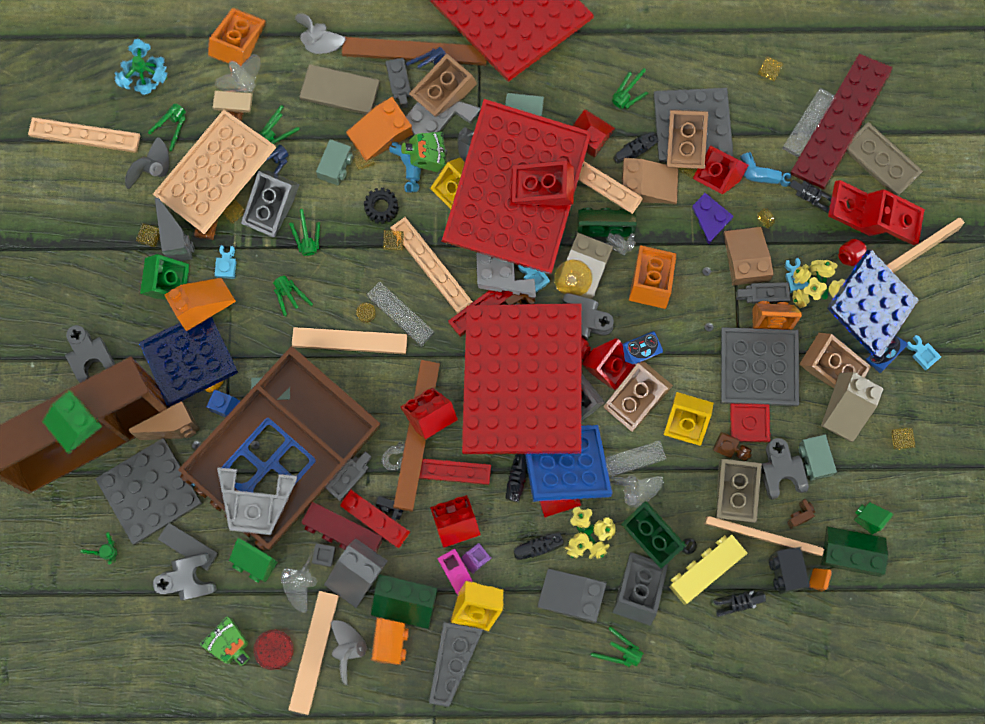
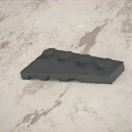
M443 623L429 703L450 706L483 629Z

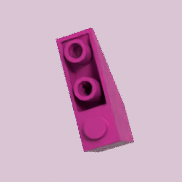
M455 549L437 558L457 595L465 581L473 582Z

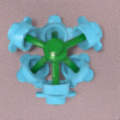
M135 39L134 43L128 47V50L132 52L134 57L128 62H121V67L124 71L120 73L115 72V82L121 88L125 87L129 90V85L132 83L131 77L140 76L134 90L141 92L143 95L149 94L152 89L158 86L159 82L163 83L164 80H167L166 76L168 73L165 72L167 67L165 66L163 69V57L154 58L151 56L145 62L142 57L146 56L147 50H150L151 46L148 43L145 44L140 39ZM145 70L150 75H154L152 80L157 82L156 84H152L149 78H144L143 72Z

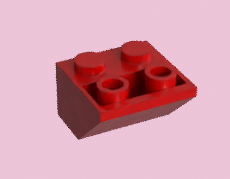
M434 388L425 390L421 395L408 400L404 405L400 406L415 431L424 439L429 438L458 420L451 401Z
M467 495L430 507L443 548L481 535Z

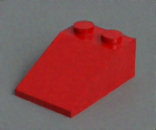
M568 161L513 166L512 203L551 206L573 204L574 167Z

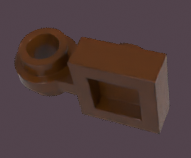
M723 432L720 433L713 447V451L732 458L734 452H737L736 456L744 461H747L752 456V450L744 445H741L740 448L737 447L740 442L739 439Z

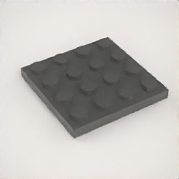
M727 88L654 91L659 163L667 162L670 109L708 111L706 152L711 145L733 157Z
M722 327L720 404H764L769 406L798 407L799 331Z
M164 438L95 478L133 545L138 544L166 527L168 523L171 524L202 505L194 488L179 477L182 474L178 471L181 466Z

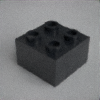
M801 547L776 551L770 555L769 567L771 571L774 570L775 575L773 585L775 590H778L779 595L801 591L810 587Z

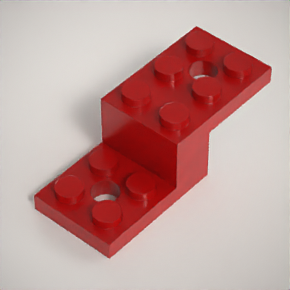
M838 180L834 183L828 216L869 236L886 232L911 245L919 244L925 209L885 189L866 193Z

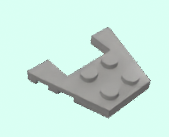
M458 101L435 117L417 102L406 118L412 125V133L414 135L418 133L441 132L455 114L471 124L479 115L481 109Z
M476 253L478 288L498 292L504 290L513 292L516 295L522 293L528 294L529 297H536L534 279L515 281L514 263Z
M218 468L229 530L271 535L296 483L297 476L279 474L276 495L234 491L237 470Z

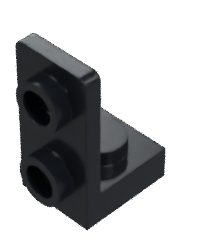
M378 496L376 506H379V510L386 513L394 511L392 519L395 521L396 519L400 520L403 510L393 508V500Z

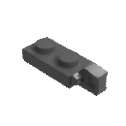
M404 58L386 61L394 100L399 99L401 109L407 108L406 97H410L409 93L411 91Z
M753 283L746 286V289H738L736 300H747V303L752 304L760 301L789 303L791 301L789 283Z
M366 451L359 459L355 456L335 476L326 489L341 502L364 476L369 468L366 465L372 457Z

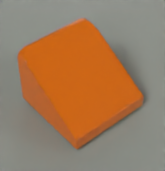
M814 568L809 582L810 588L819 591L826 590L831 577V570Z

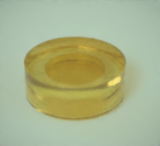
M762 209L757 213L758 220L764 227L769 228L775 223L774 216L769 210Z
M362 303L358 306L356 314L360 321L368 323L375 318L376 311L372 304Z

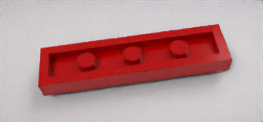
M489 290L470 305H504L505 300L514 294L504 290L502 292ZM467 307L448 320L449 325L459 337L466 333Z
M422 459L419 479L489 485L491 465Z
M352 490L348 492L339 505L397 548H400L410 533L409 530Z

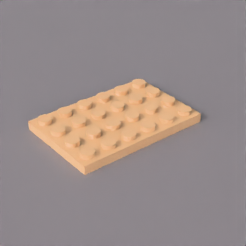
M223 110L153 195L156 198L159 197L161 202L205 234L276 147L233 115Z

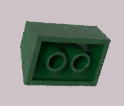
M589 207L578 210L577 234L580 233L587 237H634L637 226L635 211L631 214L623 208L619 210H611V208L593 210Z
M644 501L621 524L660 569L687 546L647 501Z
M826 527L824 551L821 560L822 566L877 577L886 574L888 550L885 537Z
M379 574L371 615L429 629L438 589Z

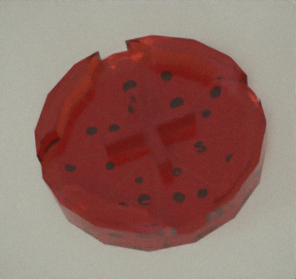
M269 630L262 633L256 639L253 647L254 656L257 663L263 668L279 670L291 661L294 654V645L291 638L285 632Z

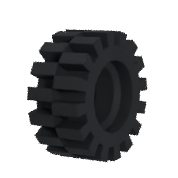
M381 187V190L375 188V192L371 190L369 196L366 195L364 208L367 217L371 221L374 220L377 224L379 222L385 224L384 221L389 223L391 218H395V214L398 213V202L393 192L391 193L389 189L385 191ZM378 200H385L388 203V208L384 212H378L374 209V204Z

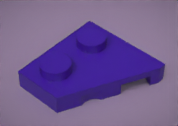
M706 193L692 207L709 244L733 219L732 214Z

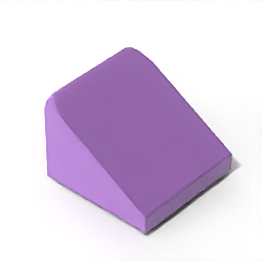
M479 543L461 557L462 562L471 573L476 572L491 559Z

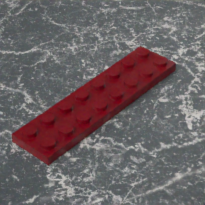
M861 54L857 56L791 170L792 176L825 190L889 78L893 67Z

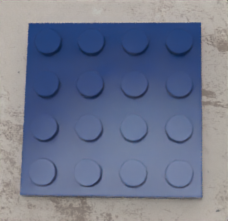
M598 425L581 426V453L525 454L533 501L611 497L612 495Z

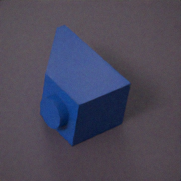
M214 389L207 408L211 412L226 418L240 403V400Z

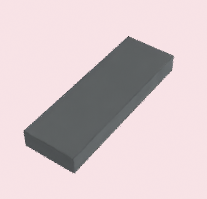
M170 523L167 524L158 540L185 557L208 553L210 560L203 565H199L207 571L218 556L217 552Z

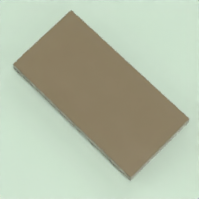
M309 64L300 93V100L367 115L373 109L380 81Z
M869 122L857 132L846 151L848 155L889 192L897 196L923 172Z

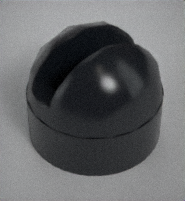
M691 538L683 540L686 545L690 541L693 543L689 551L685 548L682 550L683 553L688 555L694 553L697 549L695 540Z

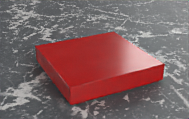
M730 404V436L738 438L740 442L769 443L770 406L764 404Z

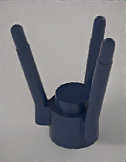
M439 46L437 49H432L430 52L408 61L406 65L409 66L427 57L429 58L417 65L418 68L429 62L436 65L446 53Z
M280 144L266 159L267 161L271 158L276 164L280 163L273 172L275 174H278L281 168L288 162L286 158L289 154Z

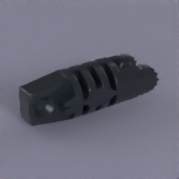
M651 132L625 144L623 149L614 155V162L620 164L624 161V158L634 159L647 152L658 142L654 132Z
M792 180L789 186L797 190L796 196L829 214V207L818 202L822 196L831 202V195L806 181L800 184Z
M516 454L511 466L512 470L507 482L505 499L512 502H519L524 489V483L526 482L525 478H527L528 468L525 454Z
M560 533L544 535L515 547L514 555L517 560L534 558L564 546V542Z
M753 590L713 599L715 605L729 603V607L716 611L717 617L756 607V604L766 602L765 594L762 591L753 592Z

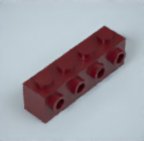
M314 502L311 503L301 522L305 526L304 530L315 534V532L322 534L321 538L329 543H332L333 540L340 543L339 547L343 550L356 538L377 553L384 540L382 536Z

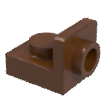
M520 293V295L514 294L507 298L505 305H523L524 302L526 304H534L536 301L534 297Z
M806 499L799 503L803 513L800 510L790 515L791 519L787 522L790 529L815 517L814 507Z

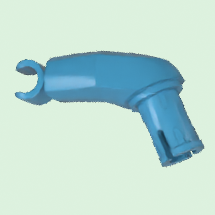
M393 142L391 145L396 148L390 146V153L401 157L402 162L406 166V179L410 180V182L405 184V191L408 193L417 192L420 187L416 181H420L421 168L412 166L410 155L402 154V145Z
M751 152L740 156L741 161L749 165L744 174L748 180L778 184L780 182L784 187L791 184V182H787L784 179H790V173H785L782 176L780 171L757 167Z

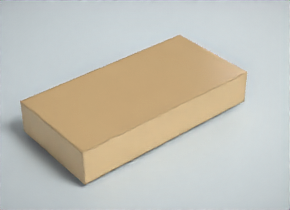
M215 91L214 110L250 113L252 93Z

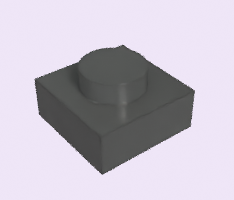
M316 544L312 564L332 567L336 548Z

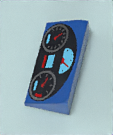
M654 331L623 343L625 362L630 364H637L663 352Z
M891 334L866 361L881 373L908 343Z

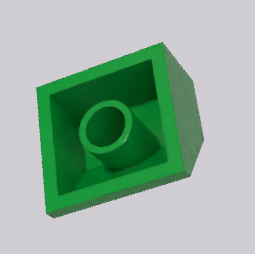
M158 254L146 257L140 294L155 299H166V293L180 285L187 284L189 264Z
M70 390L52 404L43 420L44 425L67 453L73 451L102 427L80 399Z
M240 538L236 540L229 559L233 563L232 568L241 573L244 570L249 572V578L257 583L260 580L266 583L278 563L272 557Z

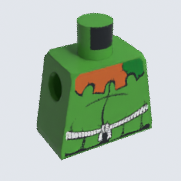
M443 132L418 133L409 140V143H403L401 146L402 154L410 155L412 166L439 172L446 165Z
M228 616L200 643L203 648L226 664L231 663L235 659L240 666H243L250 659L243 651L249 644L233 619Z

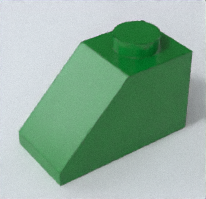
M869 502L865 506L861 504L855 511L857 516L853 520L873 535L882 530L894 514Z

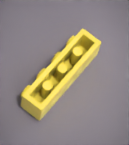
M724 535L716 542L718 546L713 551L709 548L701 555L703 557L701 561L697 563L694 560L686 567L688 571L684 575L679 573L671 579L673 584L669 587L684 605L747 554L733 535L728 538Z

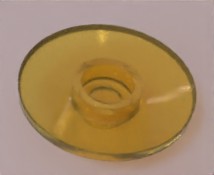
M567 260L557 268L554 281L557 289L563 295L569 293L582 296L589 290L592 284V274L585 263L579 260ZM569 277H574L576 281L571 283Z

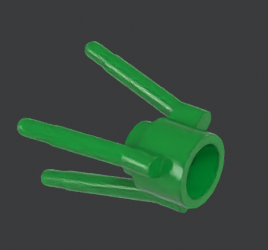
M645 68L641 70L625 90H622L632 73L629 72L611 99L617 108L623 109L625 107L628 109L632 104L648 95L646 91L630 101L631 96L628 93L644 74Z
M173 103L167 113L148 131V134H151L167 119L173 123L179 121L169 151H172L182 124L186 120L183 116L186 111L180 105Z
M282 105L259 132V135L273 145L299 130V127H296L274 139L276 134L271 129L283 116L280 113L283 109Z
M300 209L304 235L302 243L293 223L290 222L289 225L299 252H302L303 256L315 255L317 250H319L320 222L316 223L315 241H313V238H308L304 211Z
M280 276L273 282L276 288L274 292L278 297L284 316H287L281 294L283 296L287 295L295 309L298 308L296 301L290 293L292 289L310 306L313 305L295 286L293 281L288 280L286 276Z
M109 532L106 533L108 544L102 545L99 551L80 550L84 554L100 556L102 559L107 560L108 565L116 562L117 549L114 547L115 542L112 540Z
M609 627L608 629L629 646L624 648L612 641L610 642L611 646L624 653L622 658L625 660L597 653H591V656L624 664L628 667L631 664L637 667L643 652L638 650V646L632 644L615 629Z

